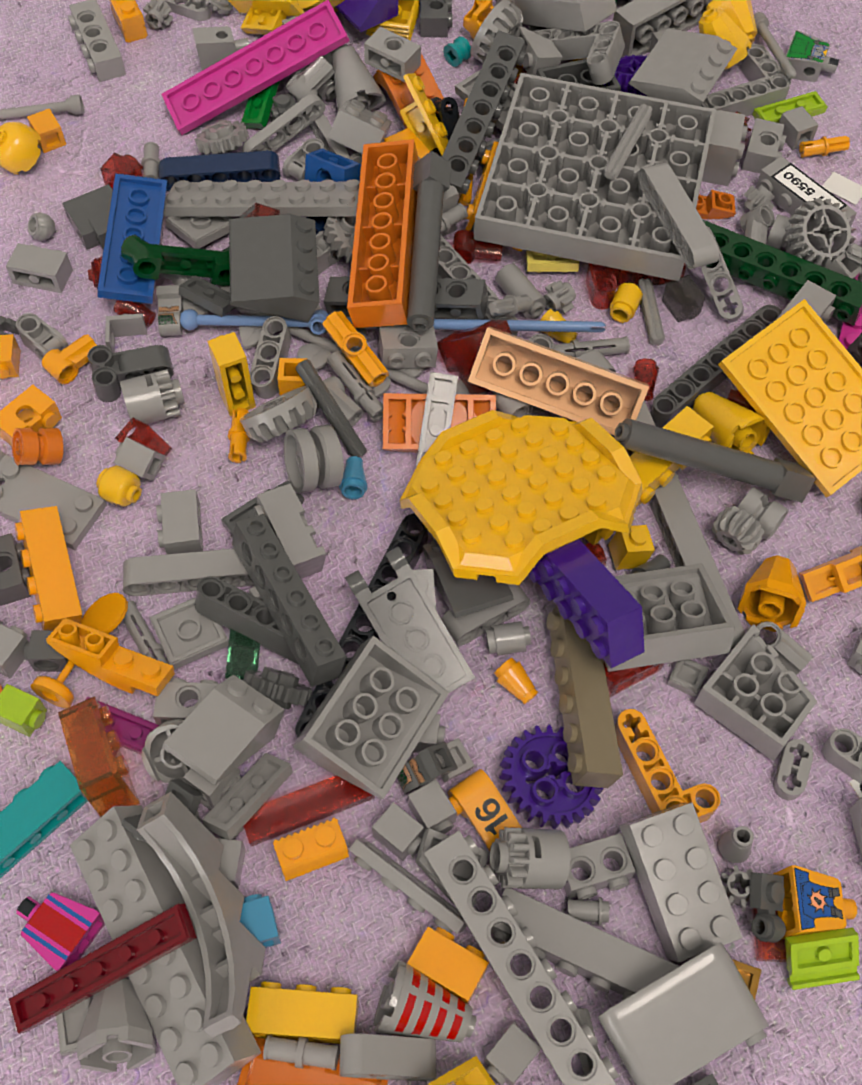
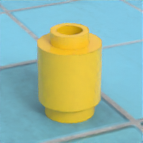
M622 283L618 286L610 304V315L614 320L624 323L634 317L643 297L641 289L636 284Z

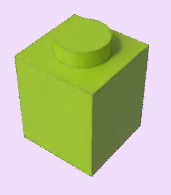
M6 684L0 693V724L31 737L34 730L40 728L43 724L47 709L39 698Z

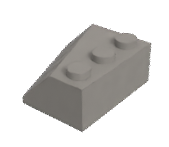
M753 624L702 687L694 704L774 761L818 701L793 671L787 670L778 659L779 654L772 645L768 647L759 636L760 631Z

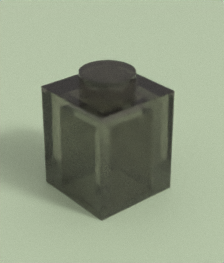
M689 275L681 277L679 281L674 280L666 283L662 302L677 322L697 317L701 313L705 300L704 294Z

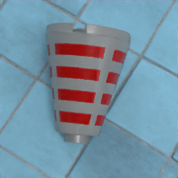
M396 960L388 977L394 980L390 981L388 986L384 985L375 1013L373 1026L376 1027L373 1031L387 1035L459 1043L464 1040L465 1036L470 1038L476 1025V1016L472 1015V1006L406 962Z

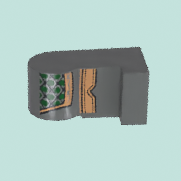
M442 742L425 748L417 756L406 762L397 780L404 795L435 779L438 780L458 769L446 742ZM435 753L443 757L445 762L444 769H441Z

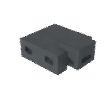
M109 184L62 203L69 222L87 250L98 245L104 250L113 192Z

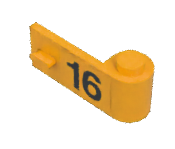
M478 769L447 791L448 799L457 812L456 816L461 814L464 818L470 820L489 852L495 839H500L499 830H504L505 827L522 828L492 780L482 769Z

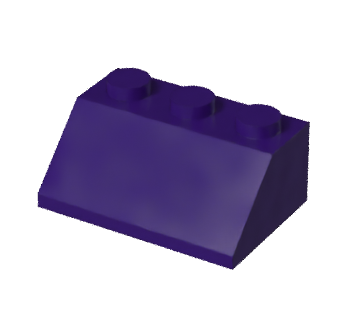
M345 0L335 7L360 33L398 16V0Z

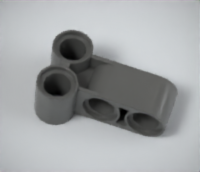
M97 345L89 350L87 356L92 370L91 379L96 395L103 402H113L120 397V381L166 369H168L171 378L174 372L169 350L163 345H153L112 353L108 346Z

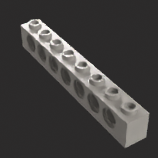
M457 831L424 852L427 860L562 1084L616 1085L614 1080L619 1077L616 1069L607 1056L602 1060L593 1047L598 1043L596 1037L587 1023L580 1026L573 1015V1012L578 1010L566 990L560 993L552 981L557 978L554 969L546 958L540 961L535 954L533 948L538 945L526 926L520 929L513 917L518 914L516 908L507 895L501 899L494 887L499 881L489 865L483 868L476 858L480 851L472 837L468 835L464 838L461 832ZM460 863H468L474 869L472 877L467 881H459L454 876V869ZM479 893H486L493 900L491 908L486 912H478L472 906L473 898ZM500 923L506 924L512 931L511 939L504 944L496 943L491 937L492 928ZM516 955H525L531 962V970L525 976L514 974L510 968V962ZM535 987H545L550 992V1004L544 1009L534 1007L530 1001V993ZM557 1019H564L570 1025L571 1034L566 1041L558 1042L551 1036L550 1027ZM577 1053H586L590 1057L591 1068L585 1075H577L572 1071L571 1060Z

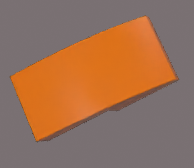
M711 190L708 196L699 194L696 210L702 219L734 217L736 214L734 195Z

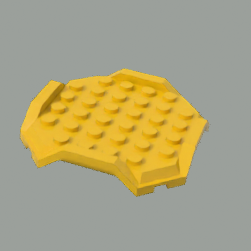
M491 410L442 431L419 461L399 501L401 509L411 508L436 539L454 577L477 580L479 575L495 577L497 583L520 585L542 556L601 528L629 534L634 519L633 512L635 506H638L643 489L642 480L624 446L593 418L574 422L558 417L532 415L517 417Z

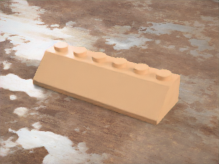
M490 326L486 329L468 379L470 383L576 422L593 418L611 435L615 434L617 425L626 418L637 419L649 389V385Z

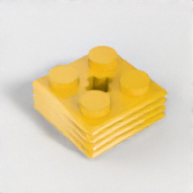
M398 0V16L367 29L366 34L372 36L381 26L411 40L419 15V0Z

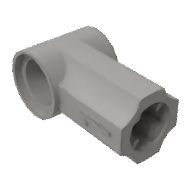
M320 56L303 72L293 76L285 87L299 102L308 94H317V90L335 71L330 63L323 56Z
M761 205L743 214L740 218V225L746 237L766 244L767 231L769 227L773 226L775 216L768 205Z
M331 376L323 380L351 426H355L362 418L364 410L345 394V387L339 378Z
M764 621L756 626L759 631L767 626L776 630L777 638L774 642L767 645L768 647L772 645L779 654L778 659L788 671H793L797 675L813 656L774 622Z

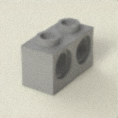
M619 833L570 848V871L564 886L568 899L578 897V900H586L598 894L597 890L609 887L610 891H615L629 885V881L636 871L622 834ZM606 858L616 860L620 869L617 871L607 869L603 860ZM574 868L584 869L588 874V879L584 881L577 880L572 875L571 870Z

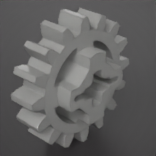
M220 120L201 130L202 133L196 135L195 142L200 153L205 155L210 153L224 154L237 150L239 146H242V142L247 141L249 135L243 122L235 121L231 123V121Z

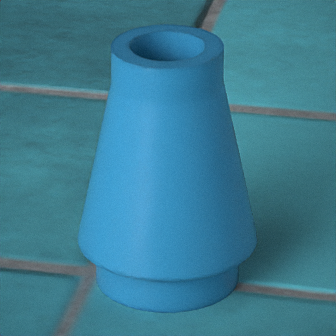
M351 456L346 460L343 480L339 486L343 496L349 499L361 498L368 488L363 460L357 456Z

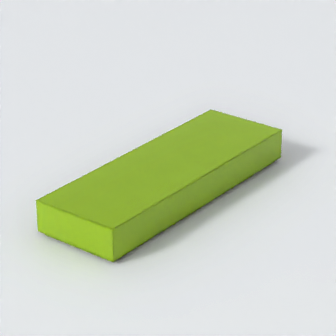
M814 91L754 108L752 116L755 119L779 123L782 113L802 106L812 117L825 113L828 106L819 94Z

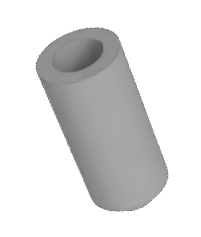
M508 264L497 273L495 281L506 295L519 296L528 294V296L532 297V309L530 311H522L526 318H536L544 312L546 299L515 264Z

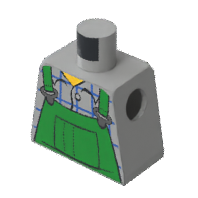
M798 30L795 31L786 57L796 70V76L793 79L816 82L821 70L835 74L840 60L827 56L830 47L829 42Z

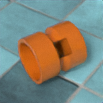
M16 428L12 436V453L16 465H35L37 461L42 465H59L63 458V437L59 428H40L38 432H34L33 428Z

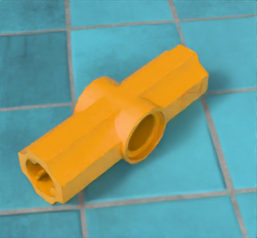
M334 311L327 316L322 326L342 351L346 361L355 368L368 386L377 387L383 383L389 376V372L367 345L365 337L357 332L342 311ZM352 347H361L357 352L349 351Z

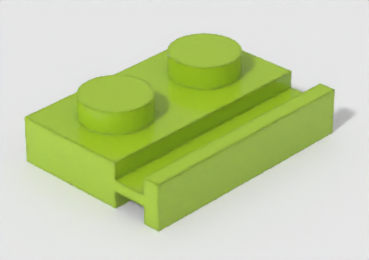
M853 927L785 937L786 966L789 971L787 983L792 990L860 980V975L857 973V966H859V934Z

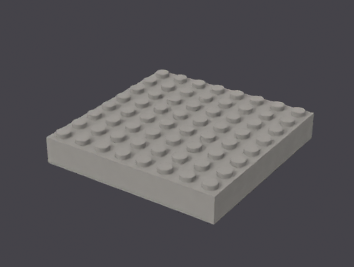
M520 73L475 216L474 240L679 281L685 262L644 194L639 183L638 174L641 168L667 162L696 208L716 109ZM641 104L650 105L653 109L652 115L618 177L615 180L605 178L604 169Z

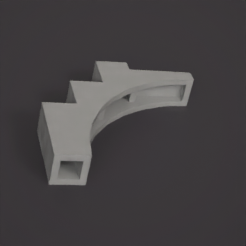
M169 792L144 807L137 831L154 849L170 872L193 921L201 949L205 974L206 1006L203 1030L211 1038H214L242 1024L249 982L255 980L262 973L266 947L240 922L245 896L218 870L224 846L172 792Z

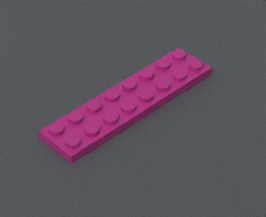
M326 0L161 95L181 135H184L350 40L329 0Z

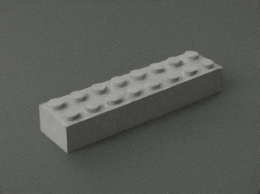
M142 805L113 806L70 844V848L112 940L176 904H185L170 872L154 849L147 842L135 839L132 833L122 826L124 818L142 814ZM198 938L129 975L177 1085H220L261 1054L260 1048L244 1016L242 1024L214 1038H211L203 1030L206 1006L205 974Z

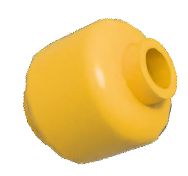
M115 465L106 468L97 478L96 486L99 496L117 507H127L131 503L138 501L141 496L140 478L121 466Z

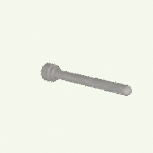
M762 12L755 13L757 34L761 35L789 79L795 78L796 70L769 31V20Z
M80 94L71 95L64 102L0 109V120L26 117L49 108L52 113L68 111L69 114L73 113L74 116L84 114V104Z

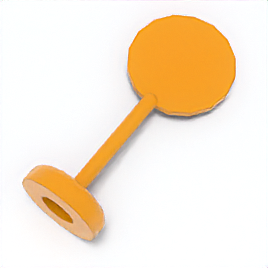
M109 593L99 598L88 608L81 620V624L109 634L124 619L128 610V601L122 594ZM68 661L56 680L47 676L36 677L31 684V689L49 703L61 708H69L74 701V695L63 683L75 664Z

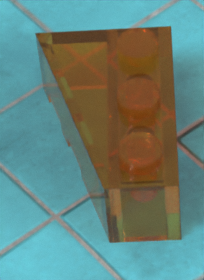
M94 696L58 712L79 789L100 817L113 806L140 804L129 775L128 764L120 752V748H122L120 739L116 731L112 730L110 724L114 723V719L108 706L102 707Z

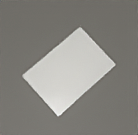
M833 172L822 185L829 192L855 205L862 198V185L836 172Z

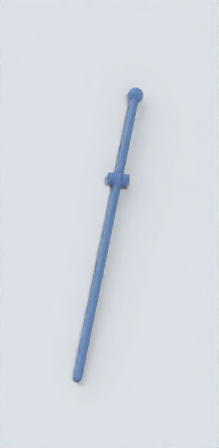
M188 309L181 312L180 323L184 329L189 331L196 329L199 325L262 327L264 322L272 316L224 315L221 317L219 315H198L195 310ZM317 310L313 313L309 322L286 317L281 318L285 320L287 327H309L314 334L319 335L326 332L322 323L329 314L324 310ZM347 317V319L353 325L351 317ZM434 320V330L486 331L487 327L490 326L501 331L601 333L605 331V328L602 327L606 326L603 322ZM368 327L372 329H379V327Z

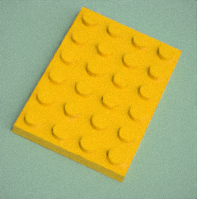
M804 299L724 358L718 366L754 410L765 418L763 421L798 464L812 473L816 478L815 485L827 498L862 471V368Z

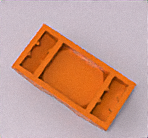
M383 393V450L418 453L427 394ZM456 394L451 427L491 410L496 411V395Z

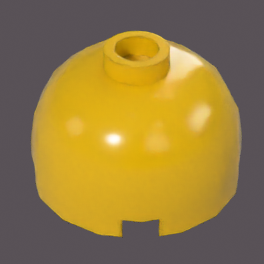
M6 122L1 125L0 166L15 175L21 170L24 172L29 171L37 162L41 149L38 148V140L41 141L38 132L21 122Z

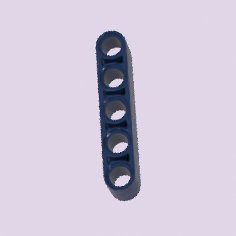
M273 151L167 157L159 162V179L167 180V192L171 190L175 182L181 180L189 182H201L204 180H211L213 182H225L228 180H235L237 182H249L251 180L273 182L280 180L279 156Z

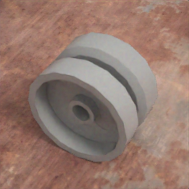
M327 424L314 426L310 432L305 428L287 431L284 437V461L293 489L297 493L315 490L317 485L322 489L340 486L344 471L343 454L340 441L333 427Z

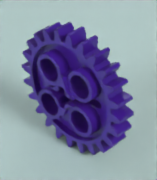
M548 724L542 733L539 726L536 725L531 733L525 729L520 738L515 736L511 746L506 748L504 752L506 757H503L499 765L504 768L499 775V779L507 782L501 790L502 792L512 793L507 800L508 804L514 802L519 804L516 814H520L524 810L528 812L527 822L537 817L539 818V827L541 828L547 820L550 821L553 830L557 829L561 821L566 828H569L573 820L579 824L585 818L584 815L589 816L594 810L593 806H596L601 800L598 795H600L604 788L575 786L578 792L571 791L566 783L573 784L572 775L568 771L569 755L567 743L563 738L564 727L561 726L557 733H553L551 725ZM555 754L562 755L567 762L560 761ZM526 760L534 762L537 769L530 768ZM526 781H536L535 783H526ZM536 790L546 793L548 799L539 797Z

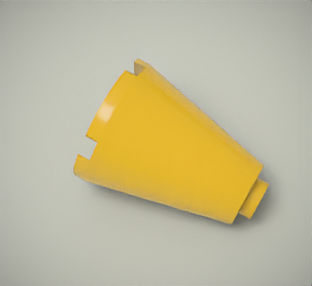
M713 392L702 393L694 401L693 410L714 426L710 436L713 443L754 455L751 450L757 444L762 446L766 441L770 428L763 421L765 418L760 414Z

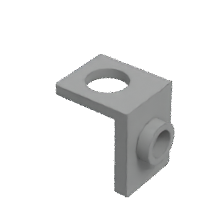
M143 314L106 316L105 343L112 353H115V337L147 335Z

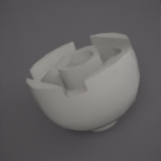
M182 719L166 721L153 729L146 738L145 747L142 748L141 756L144 768L157 782L162 780L165 783H169L170 780L178 778L185 782L183 777L190 770L189 766L162 748L166 739L184 721Z

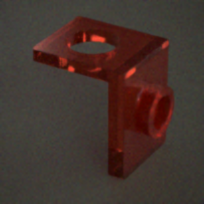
M134 417L115 437L118 442L122 443L128 432L136 427L135 431L128 438L165 456L172 450V447L147 423Z

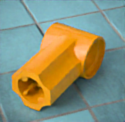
M88 334L83 335L63 350L52 349L47 352L42 359V366L60 384H68L76 378L79 368L89 362L88 352L97 345Z

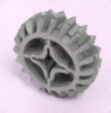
M821 198L807 201L802 206L796 208L793 212L794 215L788 219L790 225L785 229V231L790 233L785 241L791 242L792 245L788 251H795V256L822 267H826L843 252L846 254L847 248L856 240L851 235L856 228L850 227L849 224L853 218L845 216L848 209L840 211V203L832 204L831 199L822 201Z

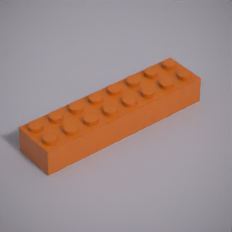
M414 139L363 144L347 309L354 328L408 325L407 310L417 191L413 189L414 164L419 160Z

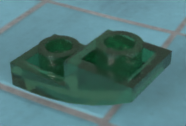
M232 628L229 630L225 678L228 679L234 674L243 680L246 670L258 671L260 643Z

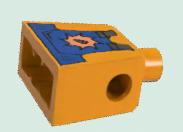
M795 865L773 873V875L784 876L785 896L783 899V911H777L778 916L786 926V933L782 939L791 936L845 929L847 925L846 919L853 920L856 917L857 904L853 899L843 898L841 882L837 878Z

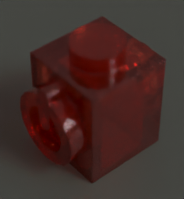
M114 152L100 168L105 185L109 184L112 190L115 173L143 177L141 171L143 166L140 165L135 157L129 154L122 156Z

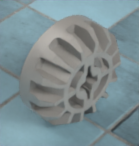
M509 0L500 1L480 26L471 46V56L484 63L498 30L515 36L518 28L522 27L524 20L520 8Z
M302 386L255 408L241 417L240 422L248 437L261 443L275 436H280L282 433L292 430L294 427L305 423L306 420L311 419L316 414L317 402L309 386Z

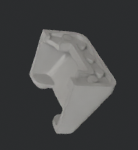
M722 943L709 948L597 1017L635 1085H673L744 1041L748 1047L758 1043L767 1037L763 1029L769 1026Z

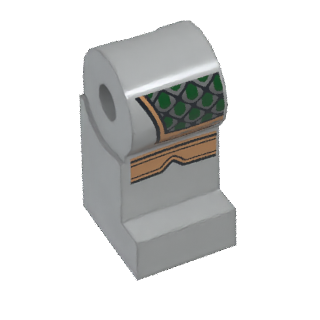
M179 285L156 286L160 336L183 335V327L180 323V315L183 312V297L179 295Z

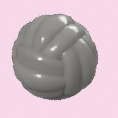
M38 212L29 218L28 232L33 238L44 241L50 239L55 233V222L49 215Z

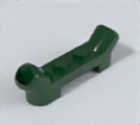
M136 234L128 236L121 246L122 258L133 265L134 273L140 278L158 280L160 273L186 276L196 275L198 277L210 278V282L213 285H230L229 246L222 251L149 244Z

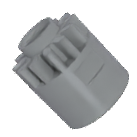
M168 369L120 381L133 428L181 416L178 404L185 403L179 380H171Z
M509 827L499 830L500 839L496 838L492 843L489 860L493 873H498L496 878L501 883V888L560 890L565 886L570 871V847L567 837L562 830Z

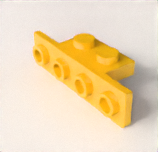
M228 0L239 13H247L240 27L246 34L266 35L282 26V20H285L287 16H300L305 13L298 5L297 0Z
M408 73L403 78L415 102L399 112L407 128L417 136L430 152L438 148L441 155H443L449 142L446 137L447 130L444 124L437 119L435 105L431 99L427 98L422 79L418 75L416 76L415 73Z

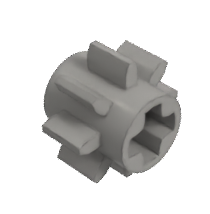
M151 0L143 8V11L147 13L145 16L146 22L153 28L164 30L166 25H169L173 20V17L169 15L172 9L164 0Z
M762 184L757 189L751 186L744 194L747 198L744 205L750 211L761 205H768L771 209L775 207L771 202L775 196Z
M560 280L558 282L554 281L545 287L548 293L543 297L546 299L545 306L548 310L552 309L555 312L559 311L565 314L574 308L571 302L576 299V293L569 283H562Z
M734 865L733 873L730 876L722 873L721 880L727 884V886H724L730 905H740L742 911H745L746 904L750 901V882L753 870L749 869L745 873L739 871L737 865ZM735 883H740L742 888H745L744 894H739V891L734 888Z

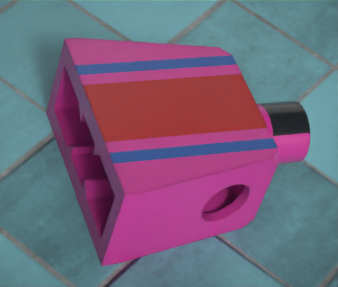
M53 892L48 894L42 904L30 896L26 897L16 911L17 915L28 922L20 935L56 971L79 960L105 925L98 911Z

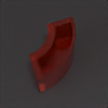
M492 319L474 328L458 330L438 341V349L447 371L459 372L460 375L470 373L487 327L490 326L512 334L507 320Z

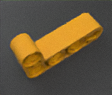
M627 709L621 712L615 724L618 747L651 813L680 803L693 802L700 823L710 819L720 804L721 797L717 789L710 784L703 783L683 791L643 714L635 709ZM637 752L647 753L651 760H641L637 756ZM651 781H661L665 785L666 790H657L653 787ZM695 798L705 799L709 803L710 808L700 807L696 803Z

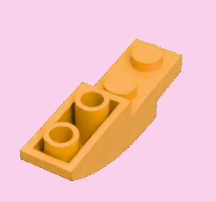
M862 546L849 550L850 553L799 573L808 601L814 602L838 592L847 593L862 586Z
M64 618L46 638L47 644L69 661L98 679L130 694L139 689L159 696L175 675L172 665L119 646L118 637Z

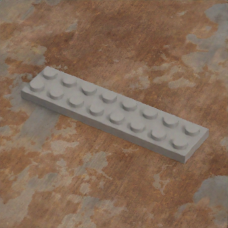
M330 179L321 182H310L309 180H299L297 182H285L284 180H275L273 182H261L259 180H251L249 182H237L235 180L225 182H213L211 180L189 182L181 180L174 183L166 196L164 216H241L254 204L255 209L247 216L293 214L296 216H356L360 181L356 179L346 182H334Z

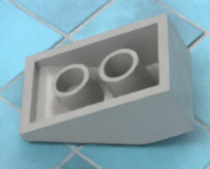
M233 674L212 689L166 739L162 748L216 785L275 738L285 709Z

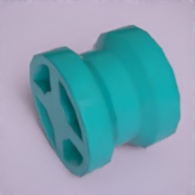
M457 37L453 43H449L443 48L446 61L453 67L459 66L463 60L471 58V45L464 37Z

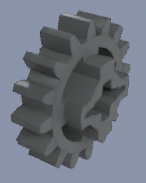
M264 667L263 672L246 670L243 679L248 685L284 709H290L292 704L297 706L298 704L302 706L307 705L312 693L311 688L298 683L300 678L295 677L294 674L270 667Z

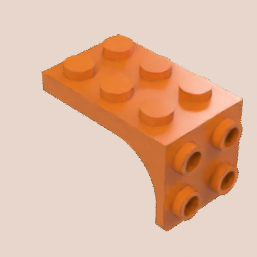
M421 53V65L414 73L422 79L425 85L424 92L428 99L434 97L443 99L444 97ZM377 69L373 76L379 88L383 87L386 90L403 125L407 128L399 111L415 102L406 82Z

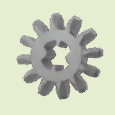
M736 506L726 507L721 511L711 528L715 538L721 541L723 546L728 547L731 552L736 551L739 555L750 554L755 550L765 533L763 528H761V523L753 518L754 515H750L745 509L740 510Z

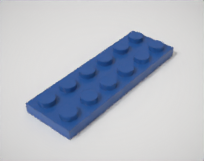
M115 173L97 290L98 298L153 304L156 280L138 277L133 271V265L122 258L121 246L128 236L135 234L149 244L160 245L167 180Z

